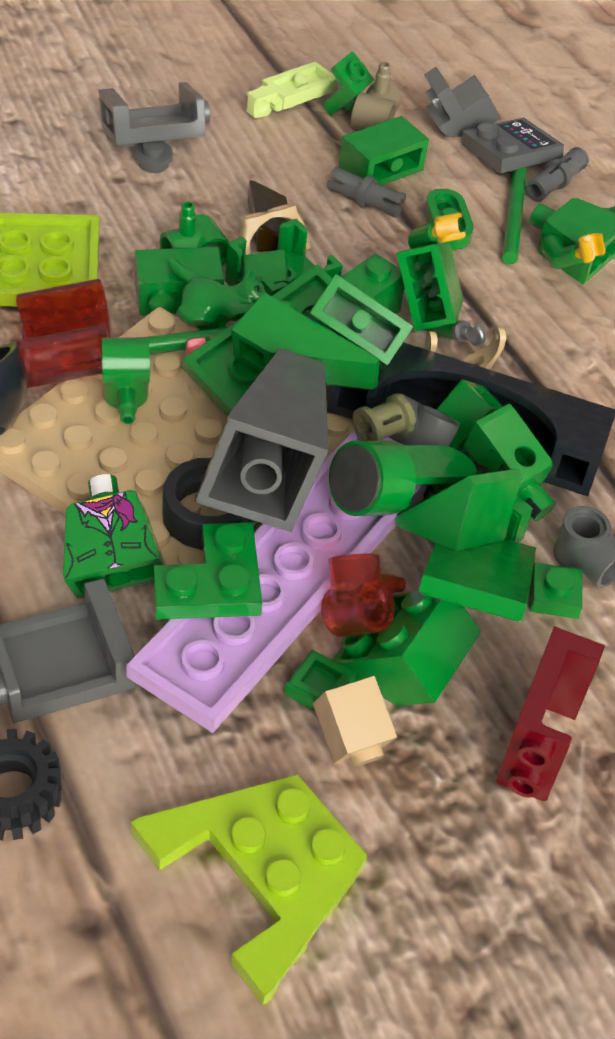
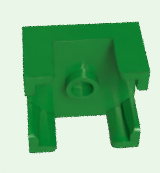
M297 218L282 223L279 227L277 250L285 249L288 266V284L283 281L274 284L270 279L261 280L266 293L270 296H273L315 266L305 256L308 231ZM244 237L227 242L225 281L230 286L240 283L244 278V255H246L247 240ZM330 255L327 258V265L324 267V271L332 279L335 274L341 277L343 265L333 255Z

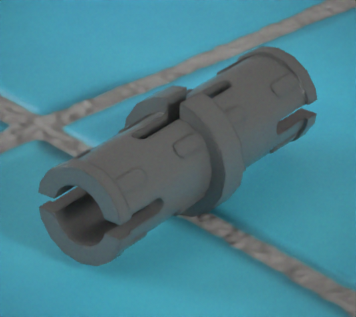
M574 147L563 157L553 159L545 164L541 173L526 182L528 185L525 186V190L529 198L540 202L554 190L567 186L571 181V177L588 166L589 157L586 151L580 147Z
M338 166L332 170L330 176L344 183L328 180V190L356 200V204L362 207L368 204L392 214L394 217L400 215L403 207L393 204L389 200L405 204V193L379 185L377 180L370 176L362 178Z

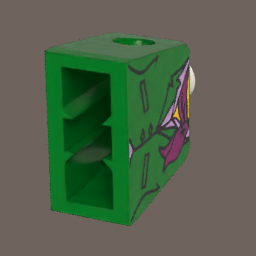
M102 474L92 477L88 481L90 499L72 503L66 509L63 577L77 599L85 597V583L104 579L108 590L114 591L153 582L154 565H166L147 512L137 492L133 490L119 492L117 478L113 475Z

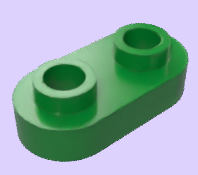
M435 189L428 194L426 200L425 215L428 223L434 222L438 216L461 213L462 217L458 218V228L460 233L465 232V237L443 243L450 244L452 251L467 247L471 242L474 225L463 196L454 190Z

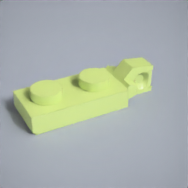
M315 61L263 79L262 86L247 93L246 112L254 118L268 116L272 110L281 111L282 109L292 108L298 104L337 91L339 81L331 72Z

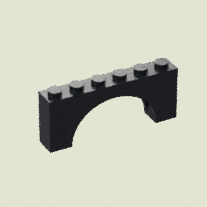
M404 342L388 366L383 368L379 365L378 385L374 390L332 385L327 411L353 419L354 411L358 408L366 406L371 409L386 403L387 397L396 393L404 394L422 405L437 410L462 379L482 385L503 407L509 403L512 405L551 458L553 467L544 482L587 497L615 418V409Z

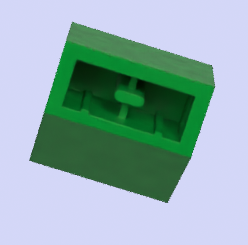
M419 589L396 595L382 594L367 605L365 616L356 628L342 639L341 648L332 660L356 672L355 682L375 676L382 697L397 706L435 703L481 633V630L464 606L422 595L421 592H418Z

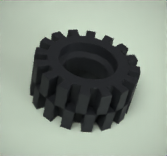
M7 729V739L0 740V774L18 771L29 775L32 780L30 788L24 793L14 797H0V840H3L5 830H12L13 840L23 839L22 828L27 826L32 834L42 830L40 818L50 823L55 816L54 806L60 807L62 800L59 758L55 751L51 753L50 744L44 738L36 745L35 733L27 730L23 739H18L17 729Z

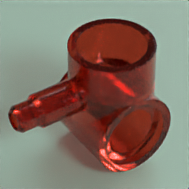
M350 554L329 558L330 589L325 593L321 604L322 619L326 628L337 637H348L386 630L391 625L395 613L392 594L396 592L401 593L405 590V579L394 574H381L380 555Z

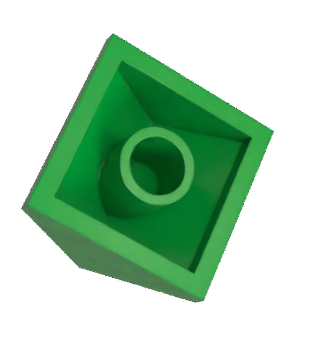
M519 469L468 476L395 517V521L398 527L455 552L504 541L521 484V473Z

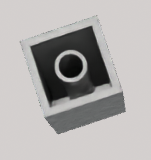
M282 348L277 351L229 413L197 492L196 503L292 532L329 451L325 363Z

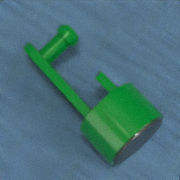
M350 441L341 446L332 459L329 469V487L336 505L350 516L393 515L402 510L409 509L416 485L430 484L423 494L427 500L447 489L452 484H456L468 476L476 475L477 469L465 454L445 445H400L393 441Z

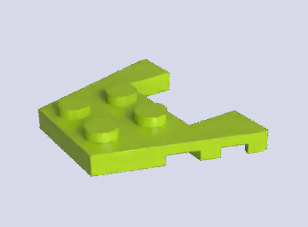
M299 775L138 817L131 822L132 836L159 871L209 840L275 922L271 927L233 952L231 956V965L262 1005H265L278 990L279 983L292 965H296L307 949V944L323 921H327L361 873L368 856Z

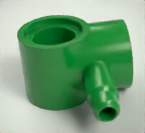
M184 202L179 213V228L161 233L160 249L218 247L223 266L226 263L228 239L209 215H196L194 204Z
M101 338L104 400L110 406L118 409L121 422L131 424L135 421L137 408L142 406L149 396V338Z

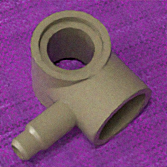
M381 62L379 64L375 82L369 86L366 93H359L352 111L351 128L362 130L395 118L402 97L399 89L390 82L391 66L388 62Z

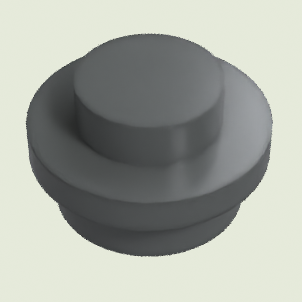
M163 141L140 143L135 148V159L143 171L160 173L165 171L172 161L173 150Z

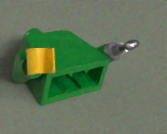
M571 198L557 211L542 203L538 204L533 210L529 223L542 230L537 248L538 252L547 259L554 269L563 270L584 285L615 257V206L603 208L578 198Z
M453 213L438 216L434 222L413 229L408 236L410 249L396 253L415 332L429 329L430 332L435 331L437 337L462 342L468 340L472 345L481 346L486 339L482 326L476 324L473 329L468 321L458 319L463 304V295L451 245L443 243L465 237V232L460 233L458 228V218L462 217V214Z

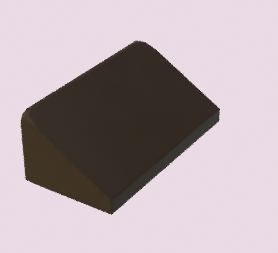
M249 180L248 207L250 214L267 212L271 208L287 205L286 196L258 182ZM274 217L263 223L254 234L257 251H276L278 248L279 227L282 223L288 221L281 217Z

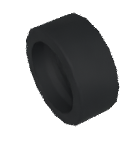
M196 458L181 463L169 473L163 485V524L170 535L185 546L203 550L202 524L253 522V520L231 513L220 516H203L193 513L181 505L180 501L186 496L198 492L211 458Z

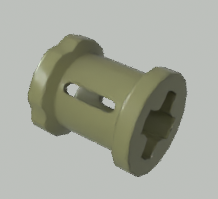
M398 393L387 397L386 403L371 409L363 406L355 410L353 414L354 430L360 441H383L384 438L396 433L406 435L414 431L416 423L415 413L410 402L402 394Z

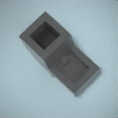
M437 67L424 74L431 86L426 91V94L432 102L426 108L438 128L445 135L453 138L462 137L464 130L477 128L482 123L494 124L501 119L488 93L476 75H473L451 90Z

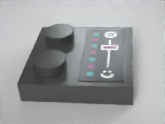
M524 117L496 124L482 123L477 128L464 130L462 134V145L500 173L550 162L553 159L563 157L564 144Z

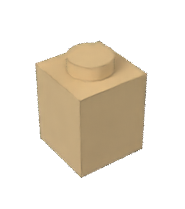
M375 676L325 691L313 703L334 764L351 758L353 766L356 767L377 760L384 756L382 748L397 738Z

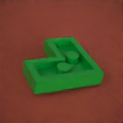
M253 522L202 524L204 564L154 565L156 620L261 616L262 595Z

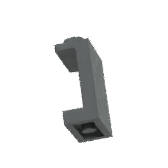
M187 82L178 83V104L129 109L128 104L113 88L98 90L102 128L116 146L206 136L205 124L210 123V108L208 101L204 100Z
M104 579L84 584L85 603L0 625V705L7 704L13 724L136 689V683L127 678L126 665L135 657V654Z

